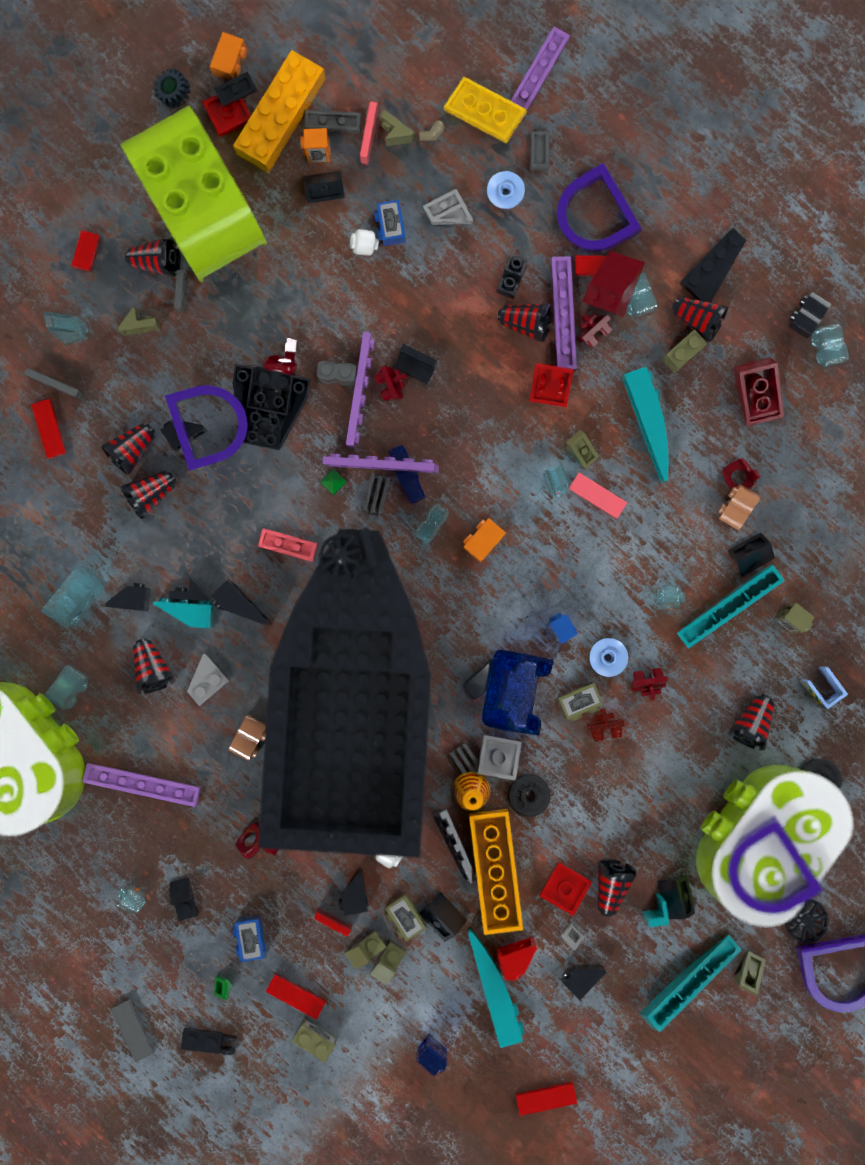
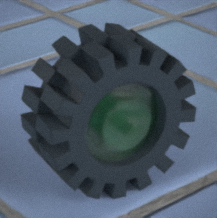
M167 69V73L163 70L161 72L162 76L159 74L157 76L159 80L154 81L156 85L153 86L155 96L167 107L175 108V105L181 107L180 103L184 105L186 103L184 99H189L187 93L191 94L189 81L176 69Z

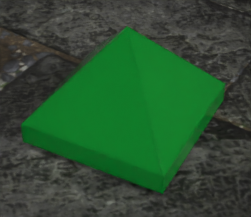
M332 469L320 483L335 495L347 481Z
M217 975L215 977L214 995L227 1000L232 984L227 979Z

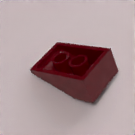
M610 251L589 283L582 302L591 307L624 317L645 262Z
M770 357L733 366L736 387L746 426L784 418L778 363Z

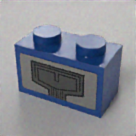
M399 200L377 203V210L374 211L376 222H380L381 227L377 229L379 240H383L384 246L406 243Z
M558 613L549 618L550 623L546 624L558 644H563L578 635L567 614L562 615Z
M261 915L237 919L233 926V935L237 937L238 945H236L237 957H240L241 962L265 958L267 951Z

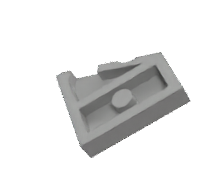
M457 189L423 205V209L432 225L473 223V219Z
M204 653L187 692L201 706L230 680L208 654Z

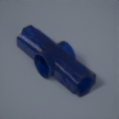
M403 445L388 451L390 457L396 458V461H403V458H409ZM395 471L411 504L426 498L418 480L417 472Z

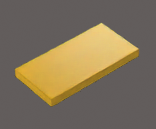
M466 77L462 78L443 107L444 111L506 144L527 113L525 108Z

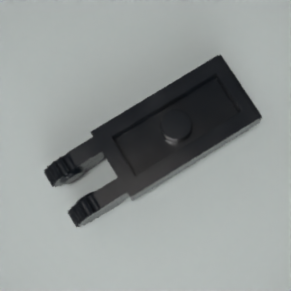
M184 1028L181 1049L235 1055V1048L221 1045L222 1041L227 1043L237 1042V1036L223 1034V1032Z

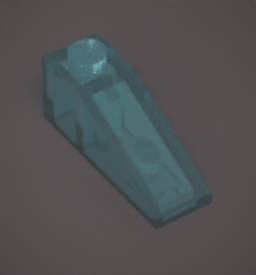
M48 311L43 312L48 331L65 345L87 339V325L85 321H82L77 316Z

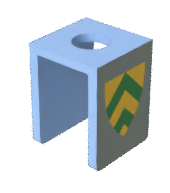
M820 666L818 669L836 692L825 701L810 680L802 679L800 682L818 707L828 710L847 696L848 693L828 667Z

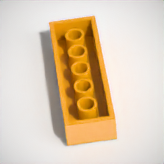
M291 50L234 143L233 147L236 154L269 173L303 118L305 110L309 108L326 80L324 68Z
M500 809L469 813L484 935L523 930L508 810Z

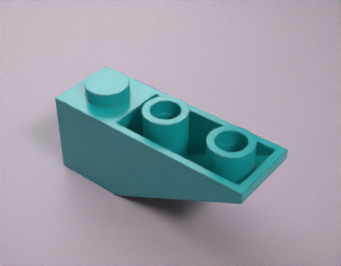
M160 598L159 602H153L155 606L190 627L213 629L215 606L209 605L210 601H198V604H190V600L179 599V603H171V599Z

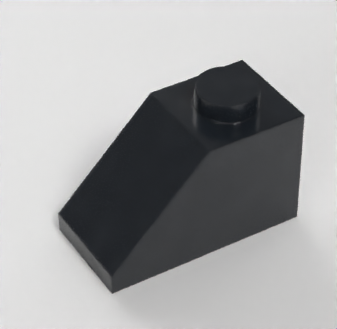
M170 420L160 430L171 448L177 452L182 447L173 420ZM183 421L190 443L208 432L203 425Z
M133 583V586H126L107 601L105 607L148 611L150 589L145 588V584Z
M363 870L357 872L344 890L342 898H339L340 910H344V916L368 912L369 906Z
M574 965L572 968L568 967L563 972L561 980L563 985L581 1000L607 971L603 965Z

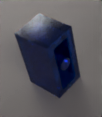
M429 1033L417 1047L416 1061L434 1077L438 1072L441 1074L448 1065L447 1048Z

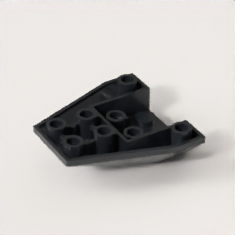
M235 364L232 382L234 396L242 404L248 421V430L244 443L280 451L308 399L311 379L296 373L289 375L266 370L262 366Z

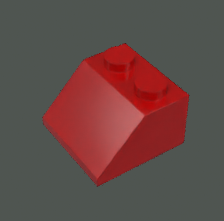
M533 936L496 948L505 980L516 981L521 978V975H525L537 951Z

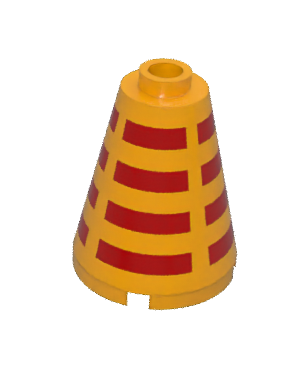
M469 771L464 774L462 773L455 779L452 786V796L461 808L477 810L483 807L489 800L490 785L483 775Z

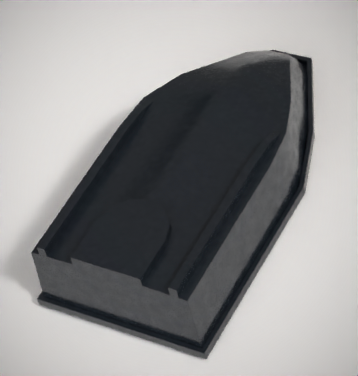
M339 528L336 534L350 535L360 532V530ZM369 530L380 568L357 575L355 573L349 578L337 579L326 574L319 562L293 607L270 664L258 848L420 858L431 672L415 613L380 531ZM341 537V545L344 548L347 541L345 537ZM337 538L331 542L336 549L338 548ZM328 547L325 553L332 554L333 551ZM323 557L324 564L326 565L333 558ZM350 562L346 563L351 573L355 569L354 565ZM336 563L327 568L333 574L335 572ZM340 565L338 575H347L343 565Z

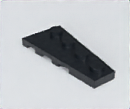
M732 228L681 280L680 284L697 300L711 303L747 240Z
M435 810L431 815L465 883H473L477 880L475 876L476 870L467 858V852L460 842L447 810Z

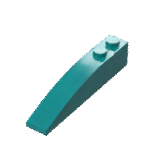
M643 367L624 374L622 380L659 480L663 484L668 481L669 469L665 422L659 402V391L657 388L654 389L652 384L654 381L651 371L647 370V367Z
M770 564L677 632L678 636L689 649L785 580L774 565Z
M467 928L499 1046L502 1048L523 1042L522 1035L525 1032L522 1022L518 1023L516 1016L520 1015L517 1003H512L505 981L489 951L474 930Z
M726 935L681 972L639 1014L653 1030L661 1032L741 951V948L730 935Z

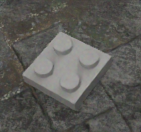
M483 735L477 774L516 781L522 742Z

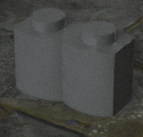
M321 361L318 363L317 378L321 383L328 385L339 383L343 386L355 385L357 376L355 365L351 363L335 364L331 361Z

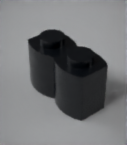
M811 292L809 296L804 295L799 303L801 308L799 311L795 310L789 318L791 323L788 327L807 339L812 335L831 306V303L814 292Z

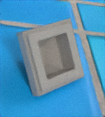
M571 923L568 924L561 935L564 942L573 950L577 949L584 938Z

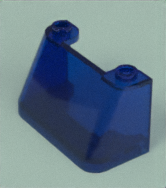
M502 649L497 650L492 659L482 712V722L484 725L509 732L540 736L541 719L539 716L532 714L539 676L547 677L551 673L554 659Z

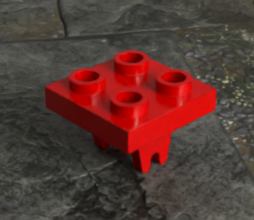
M536 363L529 401L567 407L574 369Z

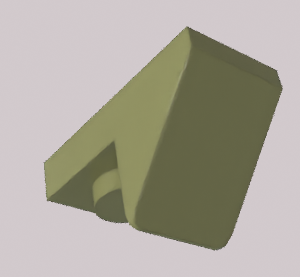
M384 109L380 114L381 126L390 132L385 138L386 146L412 143L414 141V132Z
M135 306L118 327L119 332L123 336L161 330L160 323L152 316H146L140 320L139 311Z
M581 430L566 442L568 445L566 450L584 469L589 467L599 457L589 439Z
M375 930L345 951L344 954L352 966L357 969L370 963L371 958L384 950L387 945Z
M390 940L370 975L386 985L395 975L396 969L407 950Z
M750 951L746 952L741 971L734 975L738 987L755 996L758 995L766 960Z

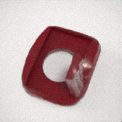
M287 337L285 357L271 355L265 360L263 367L266 370L292 375L298 366L295 362L297 340Z
M743 458L730 463L722 469L723 478L730 490L734 486L737 488L739 485L735 484L731 479L732 473L736 470H741L745 473L746 480L741 485L749 490L755 487L757 480L760 478L758 471L751 469L748 462Z
M258 822L249 825L236 841L238 851L246 859L254 857L261 849L258 848L260 826ZM252 833H255V841L251 845L246 846L245 839ZM279 849L264 850L268 854L276 855Z

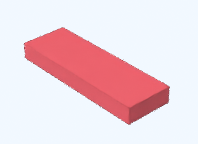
M377 102L369 103L360 152L362 164L369 163L378 113Z
M581 473L577 474L568 488L615 519L619 517L627 504L626 501Z
M263 528L258 547L313 562L318 543Z

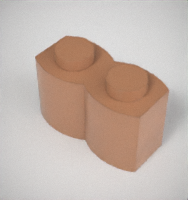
M741 484L737 488L734 486L728 495L730 497L729 501L726 504L722 503L718 510L719 519L737 530H740L760 500L759 495Z
M248 714L228 750L248 761L252 757L256 758L260 750L258 747L261 740L265 741L266 723Z

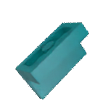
M659 893L655 894L657 909L642 911L643 919L650 928L669 925L666 901Z

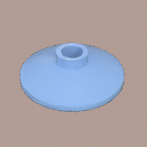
M509 171L495 174L487 186L489 200L493 205L501 209H511L517 206L522 201L525 193L522 179L517 174ZM507 190L509 194L503 195L502 191Z
M605 638L593 645L589 655L590 664L602 676H616L625 669L628 663V653L620 641ZM606 654L611 655L610 661L605 660L604 657Z

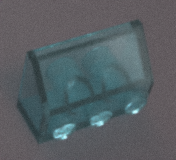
M77 566L41 609V612L63 626H73L79 621V615L82 611H86L92 605V599L103 592L105 589L103 586L106 582L91 569Z

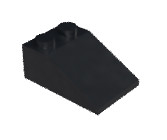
M226 580L210 595L214 599L212 603L219 610L231 612L263 625L270 626L272 624L267 616L233 581Z

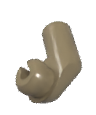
M435 121L429 131H419L420 141L438 140L444 132L443 123Z

